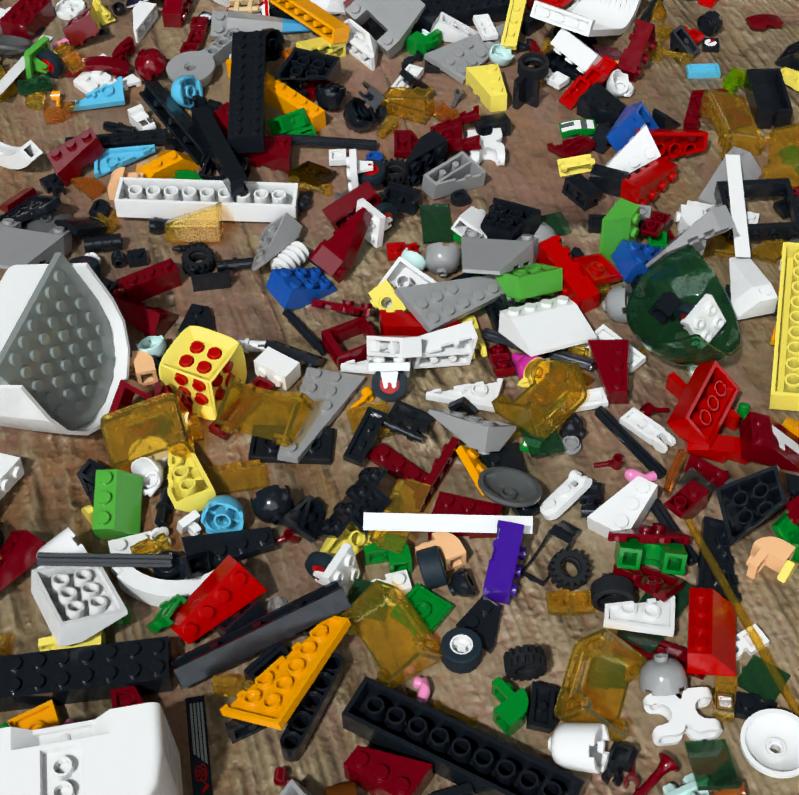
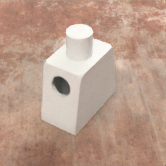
M471 206L458 217L450 229L461 237L468 231H477L478 234H484V238L487 239V236L480 228L486 212L483 209Z

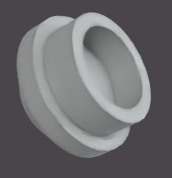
M566 436L560 443V449L567 455H575L581 450V442L576 436Z

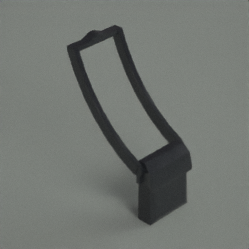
M561 521L559 524L555 523L552 529L548 531L531 560L522 569L521 575L527 577L532 582L544 586L551 577L547 576L542 581L527 573L526 570L534 562L549 536L552 534L567 542V549L571 547L574 539L580 536L582 530L565 521Z

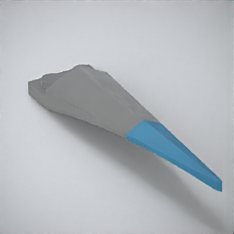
M212 10L210 40H216L231 28H238L243 32L274 28L280 30L281 33L311 32L312 30L297 20L228 10V12Z

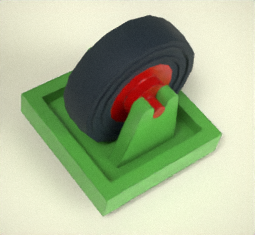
M43 36L24 52L26 78L33 80L41 72L47 77L57 78L63 73V63L54 52L50 51L48 37Z

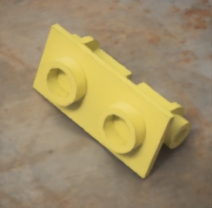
M100 0L92 1V6L95 8L101 25H107L116 21Z
M591 154L558 159L559 176L591 172L595 159L591 158Z

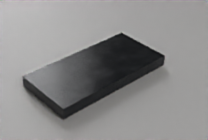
M253 426L248 456L249 462L297 464L277 459L287 427ZM325 428L320 438H316L311 444L309 451L298 464L332 465L335 428Z

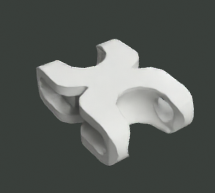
M492 128L493 131L490 135H480L482 149L469 150L470 158L478 165L483 160H492L496 166H505V147L501 142V128ZM475 129L467 130V138L479 135Z
M708 687L687 688V690L683 691L681 699L676 695L653 696L652 693L648 694L643 699L645 711L649 714H660L668 720V723L659 725L653 730V743L657 746L676 745L682 741L683 734H686L695 742L718 738L723 732L719 720L704 718L696 711L710 704L712 700L711 690Z

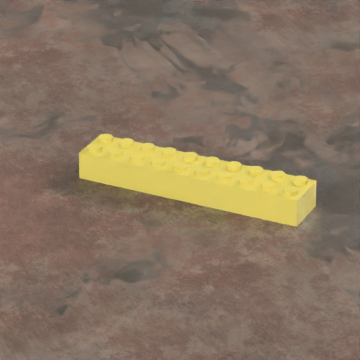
M783 242L769 405V409L799 411V243Z

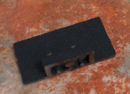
M386 467L364 468L359 473V479L356 483L347 489L344 499L333 508L334 512L330 518L323 521L318 535L320 537L339 538L349 523L362 535H367L370 530H363L364 512L383 513L391 502L376 487L388 472V469Z

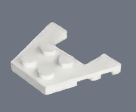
M104 70L83 71L73 80V83L77 89L87 94L97 88H101L106 83L110 85L117 80ZM133 74L123 78L124 91L129 90L128 87L136 85V87L142 85L141 80Z

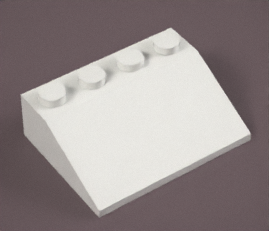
M559 295L557 298L542 299L540 302L526 303L518 307H509L500 311L498 332L531 357L588 343V340H597L596 334L577 304L564 295Z
M49 566L31 570V593L58 647L81 643L128 614V610L103 567Z

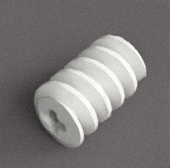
M294 241L282 250L281 253L277 254L275 258L271 259V270L300 267L301 263L306 262L309 251L303 243Z

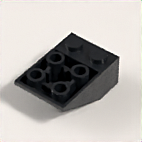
M435 130L420 137L406 160V186L413 188L423 182L424 174L448 160V140Z

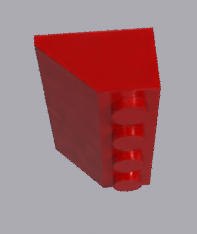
M716 360L696 367L667 424L680 438L705 447H711L740 388Z
M689 587L687 673L736 677L735 606L712 588Z

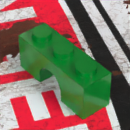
M635 538L627 539L626 542H616L614 553L617 568L639 570L640 564H650L658 567L661 573L684 576L688 557L684 544L639 543L638 539Z

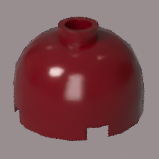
M155 48L142 49L137 54L135 69L142 80H151L152 75L158 76L168 64L166 62L167 58L161 51Z

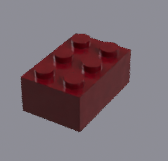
M19 0L0 19L3 34L24 37L32 41L36 37V33L55 17L51 0Z

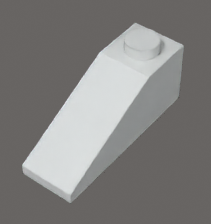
M139 1L133 8V31L136 43L142 40L158 19L157 4Z
M442 11L431 28V32L436 29L442 31V41L451 43L479 33Z
M680 205L679 211H676L674 216V222H677L678 231L687 229L703 216L702 206ZM703 240V241H701V242H702V244H703V246H704V249H705L706 240ZM704 249L696 255L702 258Z
M366 336L368 356L393 358L422 357L421 336Z

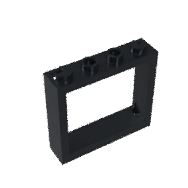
M789 178L743 180L744 198L783 196L791 222L747 224L749 241L799 238V209ZM717 181L714 192L717 207L726 205L731 215L727 199H730L728 181ZM733 228L724 233L726 242H734Z

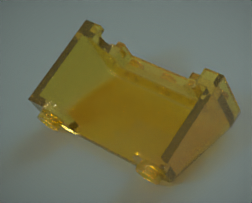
M717 90L704 91L700 113L702 117L711 118L719 136L718 145H721L723 148V152L719 153L721 161H723L725 154L733 146L750 152L752 156L762 154L763 147L766 144L765 137L761 135L748 107L747 99H744L741 95Z
M798 122L771 129V132H767L765 143H768L769 146L767 165H763L761 176H765L764 179L789 178L792 187L799 186Z
M539 359L531 369L533 383L512 402L508 396L499 395L492 401L494 411L535 438H547L587 398V388L579 363Z
M230 377L215 423L221 426V431L233 434V431L276 441L275 444L287 447L288 444L292 445L301 432L314 410L315 402L301 392L294 391V394L291 392L285 394L259 388L252 383L242 384L240 378Z
M164 393L102 416L100 420L111 469L132 473L131 464L133 461L169 450L172 455L177 457L194 453L191 414L178 396L173 393Z
M376 580L351 604L352 607L346 609L340 615V617L349 618L351 626L346 633L359 636L379 665L377 681L392 689L429 667L443 656L440 644L406 595L394 585Z
M607 628L582 637L572 649L555 705L554 716L563 722L605 724L611 741L619 742L625 740L629 734V723L625 719L620 718L628 684L639 679L640 670L647 658Z

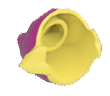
M512 354L515 371L520 379L517 385L522 388H530L540 383L547 372L551 371L550 358L544 359L539 355L531 357L528 354Z

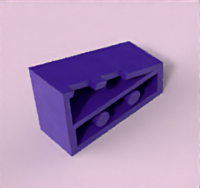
M498 520L497 537L493 541L492 547L494 549L491 560H489L483 587V595L494 602L510 605L511 597H516L518 584L515 583V580L521 577L522 565L519 564L520 560H525L527 547H523L525 526L523 524Z

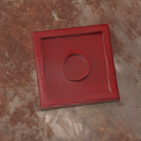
M602 253L572 258L573 262L577 261L580 264L583 276L587 274L595 286L620 282L623 277Z

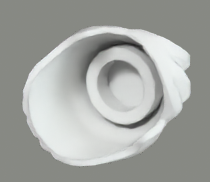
M616 69L610 74L606 83V89L617 97H630L634 93V86L629 82L628 74L623 73L620 69Z
M141 457L131 464L132 474L143 477V495L153 497L163 483L164 470L162 465L150 457Z

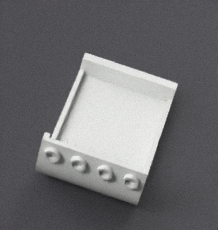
M534 0L530 17L587 37L621 35L631 25L641 0H575L572 6L566 10Z

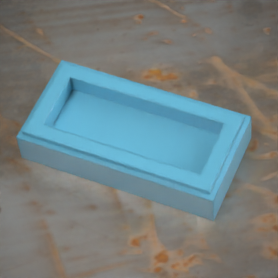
M719 63L686 64L685 67L687 79L720 78L721 76Z

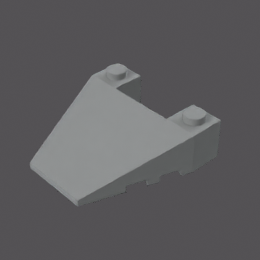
M355 0L345 9V13L348 19H352L360 26L371 17L382 27L386 33L377 40L379 49L391 59L403 48L406 37L412 32L414 24L417 23L426 5L421 0Z
M714 205L706 209V214L687 229L676 233L677 237L645 264L646 267L662 265V262L665 261L668 264L673 262L672 259L681 261L693 257L704 249L701 241L724 234L734 227L735 223L726 205L720 207Z
M5 218L0 222V268L8 269L13 265L39 264L43 260L50 262L55 252H62L65 256L72 251V232L62 226H56L49 232L44 233L21 229V222L14 221L12 218Z
M468 231L461 237L462 273L501 275L513 271L514 266L518 265V268H522L524 264L530 265L538 260V237H533L532 234H522L516 240L485 239L484 234H478L477 231Z

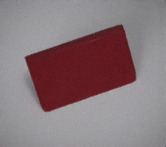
M35 188L23 189L2 203L0 209L6 213L29 196L37 195Z

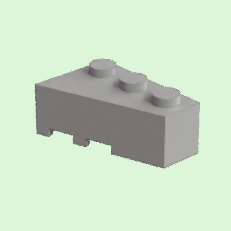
M461 151L424 174L422 190L434 200L449 196L454 191L460 189L468 191L484 186L486 171L465 152Z

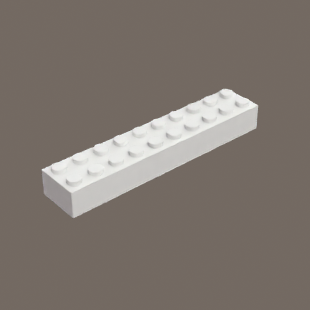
M120 177L114 203L117 217L125 218L158 217L180 220L271 223L287 212L297 221L299 187L298 183L244 181L248 188V193L231 197L223 180Z

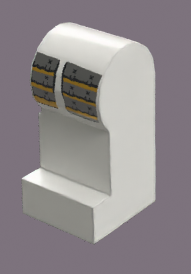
M141 104L127 109L129 121L138 131L156 129L153 119L144 111V107Z

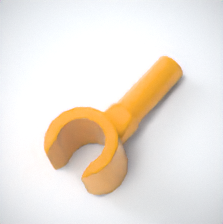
M51 91V100L56 101V109L60 111V101H62L60 91Z
M365 387L361 390L363 397L350 406L352 411L365 401L370 403L374 400L373 391L370 387Z

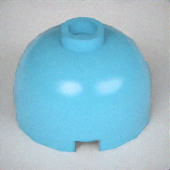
M194 75L180 76L171 85V97L181 108H191L194 105V102H192L193 96L200 95L203 97L201 82L196 80Z
M218 495L210 499L204 506L201 514V523L206 527L205 531L208 534L243 529L245 511L242 504L236 498L230 495Z

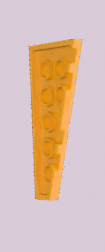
M334 615L316 625L309 632L310 636L302 643L297 642L291 647L293 651L286 657H279L257 676L255 684L246 691L242 689L236 695L237 699L229 706L225 704L220 708L222 716L282 730L351 626L349 618Z

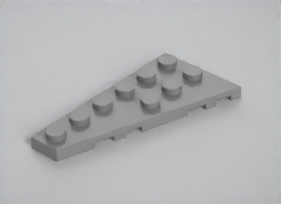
M505 23L495 27L499 34L496 40L483 41L478 33L425 53L424 59L439 67L440 70L463 85L466 82V67L485 65L490 60V48L494 44H501Z
M494 275L399 287L394 292L428 333L437 331L495 302L496 299H501L500 294H505Z
M307 367L277 454V459L298 464L311 448V444L323 434L326 426H329L344 409L345 403L350 397H354L356 390L360 386H363L366 382V377Z

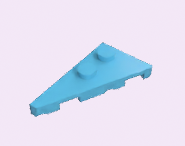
M122 76L118 77L117 81L110 85L106 83L101 88L85 94L86 98L70 102V104L66 105L67 112L125 105Z
M155 144L105 149V152L94 162L95 178L102 177L117 168L124 167L155 153Z

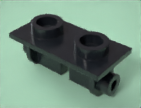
M196 95L192 97L194 105L191 109L208 106L213 115L223 104L220 101L211 99L207 102V98Z

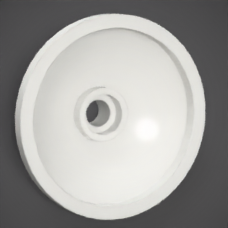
M763 709L748 717L740 732V747L750 765L759 772L774 778L783 779L798 776L799 717L781 709ZM771 749H776L778 753L772 752Z

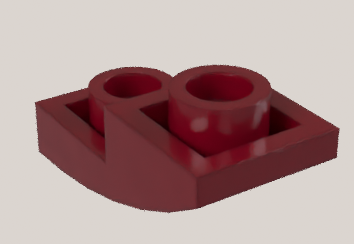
M772 14L753 15L745 19L750 25L749 27L756 31L758 29L765 31L767 26L770 28H774V26L781 28L784 23L777 15Z
M127 37L115 48L112 57L128 62V57L136 52L133 38Z
M654 211L650 218L645 219L639 229V233L658 237L671 222V215Z
M494 345L492 348H487L488 358L495 377L515 374V367L510 360V352L506 346Z
M162 380L154 383V396L164 405L187 416L193 414V401L188 394L185 395L180 389L173 392L172 388L169 385H165Z

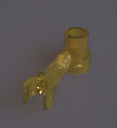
M657 42L656 50L652 51L650 59L655 62L662 61L664 55L678 59L685 65H690V61H693V54L678 53L665 49L662 42Z
M297 176L289 177L288 183H298L299 191L300 189L320 192V194L327 197L332 196V184H322L316 187L308 183L299 182L300 179Z

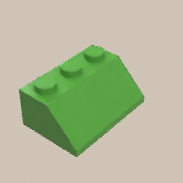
M622 198L615 203L602 219L599 253H602L608 261L613 260L611 256L622 240L636 242V237L639 233L640 205Z
M536 262L530 265L526 264L522 268L516 266L513 271L494 275L506 297L514 298L516 302H524L526 298H541V295H555V292L563 290V268Z
M119 469L96 470L92 530L97 540L118 539L141 533L143 477Z

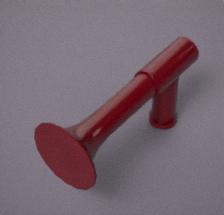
M660 752L658 754L660 758L658 767L632 795H647L666 773L670 771L679 772V767L669 756Z

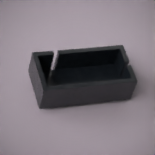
M780 68L747 69L744 89L755 128L771 127V125L778 128L789 127L793 109Z

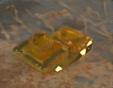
M568 589L546 593L547 608L550 615L575 616L596 613L595 608L591 604L590 590L569 593Z

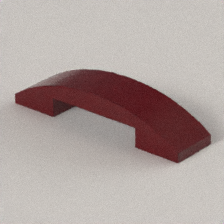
M193 16L190 23L191 31L187 41L183 42L180 53L202 50L207 35L209 17Z
M87 57L69 65L65 76L78 77L83 71L111 70L113 76L128 75L132 65L125 60L114 57Z

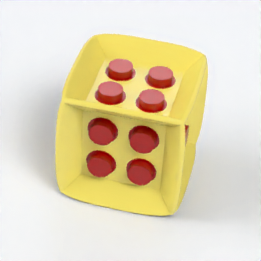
M188 326L178 335L163 355L159 364V378L165 385H169L173 392L180 389L185 395L188 394L193 401L192 415L207 420H215L240 395L247 379V367L243 348L237 340L227 335L200 326Z

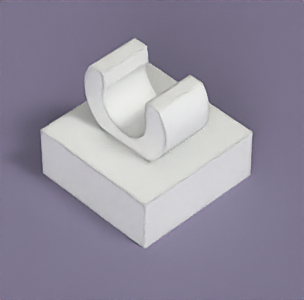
M193 510L179 520L176 527L177 531L181 535L187 531L191 536L199 535L202 530L198 525L200 520L199 513Z

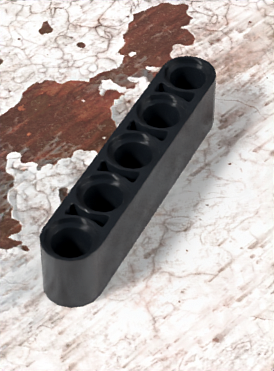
M332 653L297 706L280 738L282 756L289 762H296L303 756L344 678V661L340 654ZM323 685L328 686V687H326V688H319L320 686H323ZM311 705H318L315 708H309ZM302 724L307 725V726L304 727V728H299V727H298V726H300V725H302ZM292 744L297 745L296 747L291 749L287 748L289 745Z

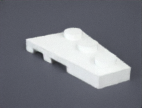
M645 124L622 150H619L605 165L606 167L626 171L630 174L661 156Z

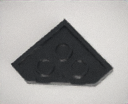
M31 195L1 215L0 222L5 218H12L14 221L21 223L24 221L28 222L45 213L54 212L62 202L59 197Z

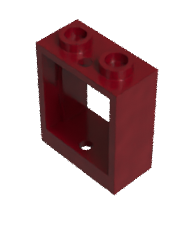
M364 316L321 331L322 345L328 350L327 353L338 370H341V363L354 359L355 363L367 360V344L343 352L338 344L360 334H363L365 339L368 335H376L372 323L367 322Z
M120 380L107 417L143 437H156L161 429V422L168 407L154 396V391L134 380ZM135 393L152 402L144 426L127 418Z

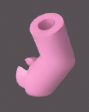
M627 469L624 473L625 478L629 482L637 476L651 482L657 480V475L654 471L643 474L635 469Z
M416 676L413 681V687L419 689L416 700L427 705L430 696L429 680L426 677Z

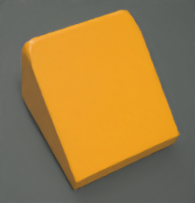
M787 417L783 421L782 426L799 438V421Z

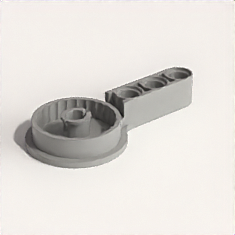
M238 28L229 29L201 51H188L176 55L166 66L167 76L173 83L180 76L194 75V78L201 82L202 88L207 86L213 79L215 68L227 60L232 53L233 32H239L240 30Z

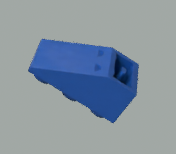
M641 101L625 107L606 138L617 153L635 136L636 129H640L644 124L648 129L660 128Z
M622 240L611 256L625 282L631 283L638 274H643L650 282L680 276L674 262L667 264L665 261L662 262V265L646 267L645 264L660 252L663 247L659 248L649 244L645 245L635 241Z
M316 267L272 269L266 285V289L284 310L301 309L311 304L312 299H322L337 291L331 281Z

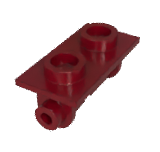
M692 453L684 472L714 488L723 486L726 480L731 478L727 470L724 471Z

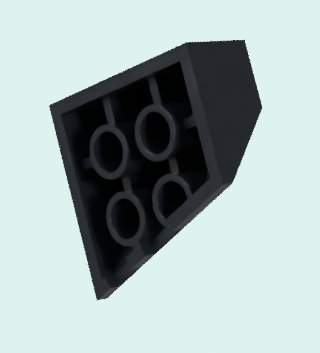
M295 47L274 78L283 83H335L341 75L340 57Z
M596 82L578 98L576 115L585 119H594L598 125L602 124L613 127L627 105L603 85Z
M494 197L493 204L490 205L489 212L485 215L480 228L488 239L516 240L522 234H532L534 236L541 225V210Z
M777 464L716 488L729 544L731 545L789 502L791 491L787 477Z

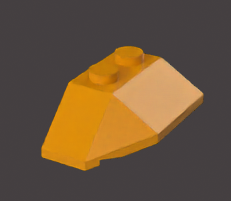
M164 150L138 163L135 172L144 173L145 178L171 179L175 177L176 171H194L200 168V165H197L189 155L175 150Z

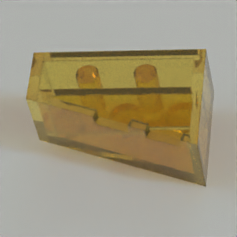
M389 87L383 94L385 98L380 103V105H386L387 114L426 125L434 115V87H429L428 89H421V87H415V89Z
M222 202L169 219L164 224L165 241L220 242L223 238Z

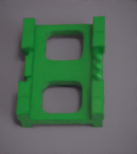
M176 594L169 601L162 602L159 605L161 609L154 620L146 625V628L151 633L156 634L163 627L171 626L173 621L169 618L176 607L185 604L187 599Z

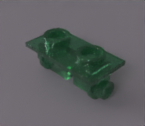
M49 75L17 81L19 95L23 96L36 92H50L53 89Z

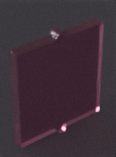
M592 45V49L601 57L606 55L611 59L620 60L622 52L617 48Z

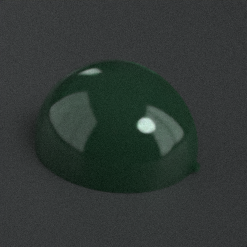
M688 245L686 248L667 256L655 264L639 280L630 295L626 310L628 325L644 348L659 359L679 366L697 367L714 360L717 362L722 361L737 352L740 345V330L732 303L715 272L693 246ZM671 291L682 300L681 303L686 302L692 305H697L707 293L713 296L727 322L708 343L699 334L689 335L688 331L683 328L684 326L676 318L675 311L661 324L648 313V310L664 292L668 293Z

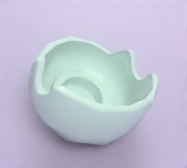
M494 44L489 50L491 62L498 64L499 67L510 64L515 55L511 54V49H507L501 44Z
M408 248L403 250L401 254L403 259L420 271L426 268V261L423 256L417 252L408 251Z
M162 335L147 336L136 344L137 351L147 352L151 356L155 355L157 359L165 354L167 347Z

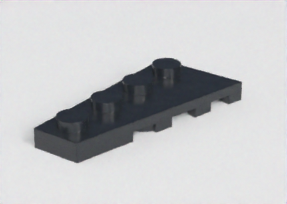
M517 442L502 447L500 451L490 452V455L480 456V461L487 468L509 467L527 473ZM538 502L526 508H512L516 516L534 517L540 514Z
M704 516L701 526L695 588H712L729 602L740 604L742 598L741 593H738V578L734 573V559L730 553L729 547L731 545L728 541L724 521Z
M270 527L181 537L186 555L209 550L213 569H216L228 555L238 562L277 549Z

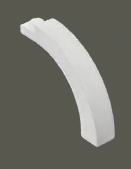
M31 140L20 147L0 142V166L8 169H22L30 165L43 152Z
M134 567L111 568L112 573L118 579L120 589L141 602L157 607L162 602L169 601L176 594L187 599L213 572L211 571L187 580H164L145 575Z

